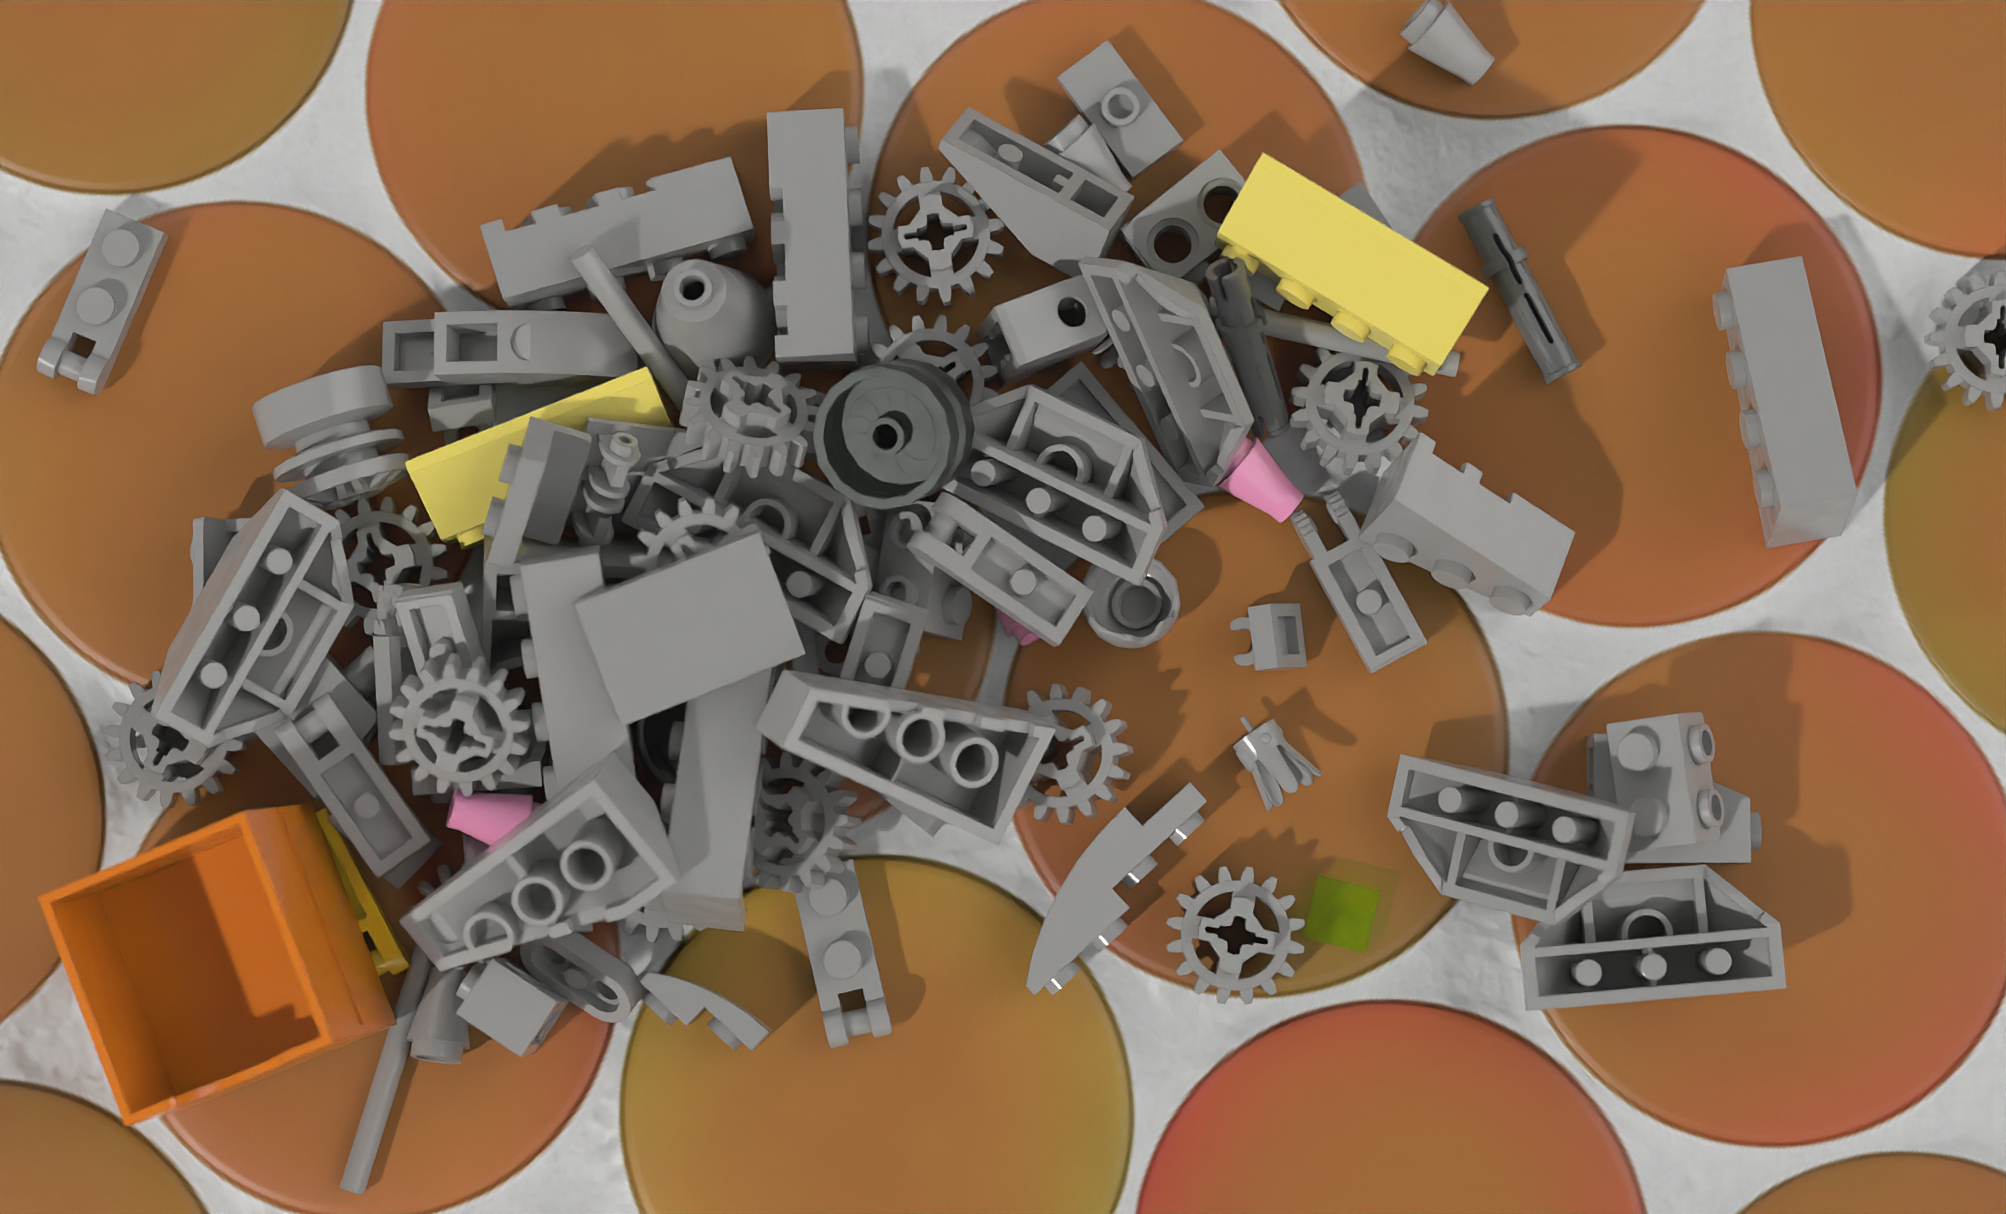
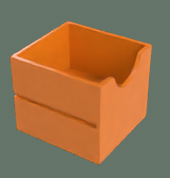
M312 803L243 811L38 897L125 1127L197 1106L397 1025Z

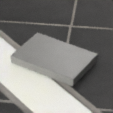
M758 530L573 602L622 726L806 654Z

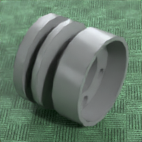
M357 366L316 376L271 393L255 402L251 408L264 448L270 450L295 448L297 453L274 468L272 473L275 481L285 483L305 479V481L287 490L319 509L332 510L358 503V500L364 498L369 499L381 493L387 486L409 476L405 464L406 461L411 460L409 454L398 453L380 456L402 444L405 440L402 431L398 429L371 430L369 426L370 423L383 417L394 407L381 367Z

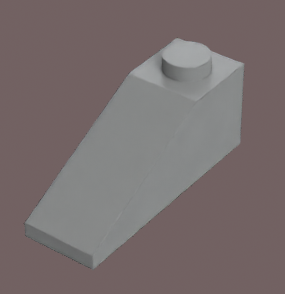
M967 107L941 139L938 147L1032 255L1072 277L1082 274L1078 262L1086 256L1107 259L1115 246L1120 228L1124 224L1135 197L970 107Z

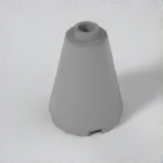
M687 260L679 263L669 271L664 279L651 323V329L687 379L697 381L699 369L703 366L718 372L721 358L729 359L735 367H743L745 357L752 356L756 362V367L763 369L775 350V336L778 333L774 305L766 290L757 280L735 268L703 260Z

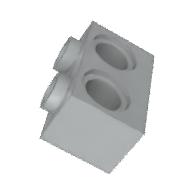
M1219 149L1121 227L1119 239L1142 267L1196 283L1198 287L1206 280L1205 271L1210 265L1209 262L1223 252V250L1213 245L1223 223L1211 220L1206 215L1203 204L1210 196L1215 194H1226L1236 200L1246 181ZM1167 233L1179 234L1188 242L1190 254L1186 259L1178 263L1165 262L1155 252V241Z

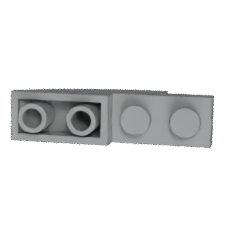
M531 310L435 312L434 319L383 322L382 373L389 389L512 383L518 388L603 384L641 369V357L609 314Z
M1188 783L1143 826L1124 807L1097 835L1078 859L1060 887L1046 915L1032 954L1026 987L1034 995L1045 987L1053 996L1081 970L1073 959L1091 943L1101 952L1128 927L1120 916L1130 907L1112 888L1122 881L1131 889L1158 864L1150 854L1169 837L1178 846L1205 821L1197 810L1207 800L1191 783Z

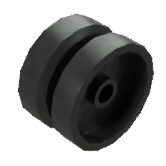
M901 358L878 363L852 372L831 387L816 413L813 442L819 467L834 489L858 505L885 510L917 502L924 497L936 493L956 479L971 455L975 426L969 400L951 376L931 363Z

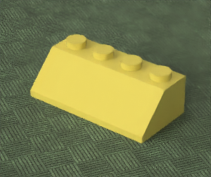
M1262 153L1221 225L1213 244L1223 250L1220 255L1221 259L1230 258L1232 268H1234L1232 261L1235 257L1243 259L1246 263L1248 276H1253L1256 271L1278 283L1275 290L1281 297L1302 309H1309L1311 304L1315 305L1334 317L1331 325L1339 332L1361 343H1364L1367 337L1389 350L1386 357L1390 362L1415 376H1419L1422 371H1425L1434 377L1489 287L1265 153Z
M646 366L406 461L405 464L440 539L448 545L459 542L462 550L484 544L485 534H482V529L492 496L505 499L509 486L507 483L498 481L509 443L521 447L531 416L582 432L588 417L675 428L658 382Z

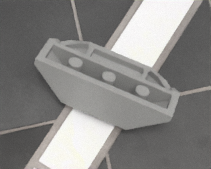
M1086 256L1078 262V265L1165 460L1184 482L1207 487L1215 486L1225 475L1251 428L1254 418L1235 375L1230 351L1222 344L1210 317L1211 306L1208 299L1198 289L1196 283L1125 261Z
M1028 384L970 406L975 426L971 455L958 477L943 487V489L1137 586L1142 585L1168 527L1145 439L1034 384Z
M702 449L676 456L671 461L670 459H665L649 464L621 520L622 522L638 531L642 528L655 533L660 526L654 512L657 509H661L670 518L679 515L677 508L679 498L684 497L692 511L700 510L705 496H712L715 504V513L722 514L731 503L735 504L739 508L738 518L735 523L741 526L745 522L754 520L759 527L758 531L763 543H767L769 546L770 554L768 556L791 616L839 644L845 642L862 608L866 594L870 593L873 587L855 502L834 489L832 485L787 462L785 463L782 476L776 477L770 472L768 467H760L757 478H750L746 466L737 465L731 473L724 472V459L717 456L712 460L704 461L700 458ZM700 524L685 527L692 537L713 539L720 532H725L711 525ZM683 544L681 546L687 557L693 555L687 545Z
M281 488L236 533L168 648L150 714L152 717L209 748L221 744L227 739L256 731L291 717L354 607L349 571L341 541L343 537L339 520L288 490Z
M1400 754L1387 817L1397 832L1403 834L1413 855L1440 894L1551 925H1562L1622 877L1635 813L1604 799L1490 770Z
M1705 864L1623 871L1622 877L1562 925H1551L1539 921L1520 944L1526 1011L1787 988L1780 923Z

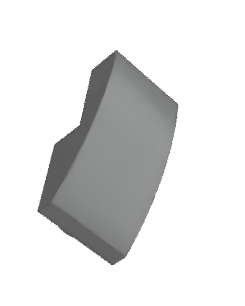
M648 972L640 980V983L650 991L643 1001L667 1024L671 1026L679 1018L686 1026L691 1025L707 1009L714 1015V1018L707 1025L735 1051L742 1043L751 1051L755 1050L773 1031L737 1002L697 982L659 972Z

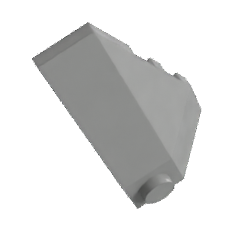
M612 752L561 789L403 915L399 923L440 971L509 952L516 945L546 936H551V939L571 934L577 927L606 919L607 923L629 917L678 882L681 875L654 800L617 755Z

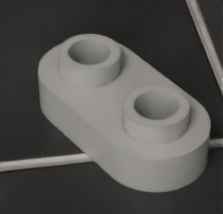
M572 932L571 934L551 939V936H546L521 944V960L532 976L599 1020L610 1023L625 1020L642 997V985L632 967L603 950L578 932Z

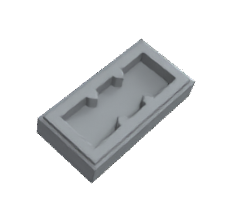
M1108 40L1057 77V82L1089 125L1095 122L1112 155L1132 181L1183 144L1182 137Z

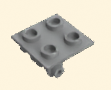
M588 417L583 432L592 436V442L565 526L574 527L576 534L579 536L578 543L582 548L600 545V550H602L604 545L612 541L614 532L637 534L638 530L621 520L649 464L665 459H670L671 461L676 456L702 449L703 443L697 445L687 444L685 441L687 429Z

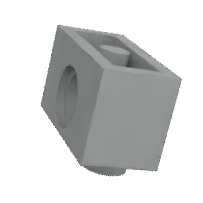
M507 957L492 958L487 965L477 962L456 992V995L464 1000L456 1014L520 1057L536 1053L569 1003L567 998L532 976L527 970Z

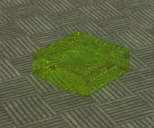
M1317 875L1302 937L1366 953L1381 891Z

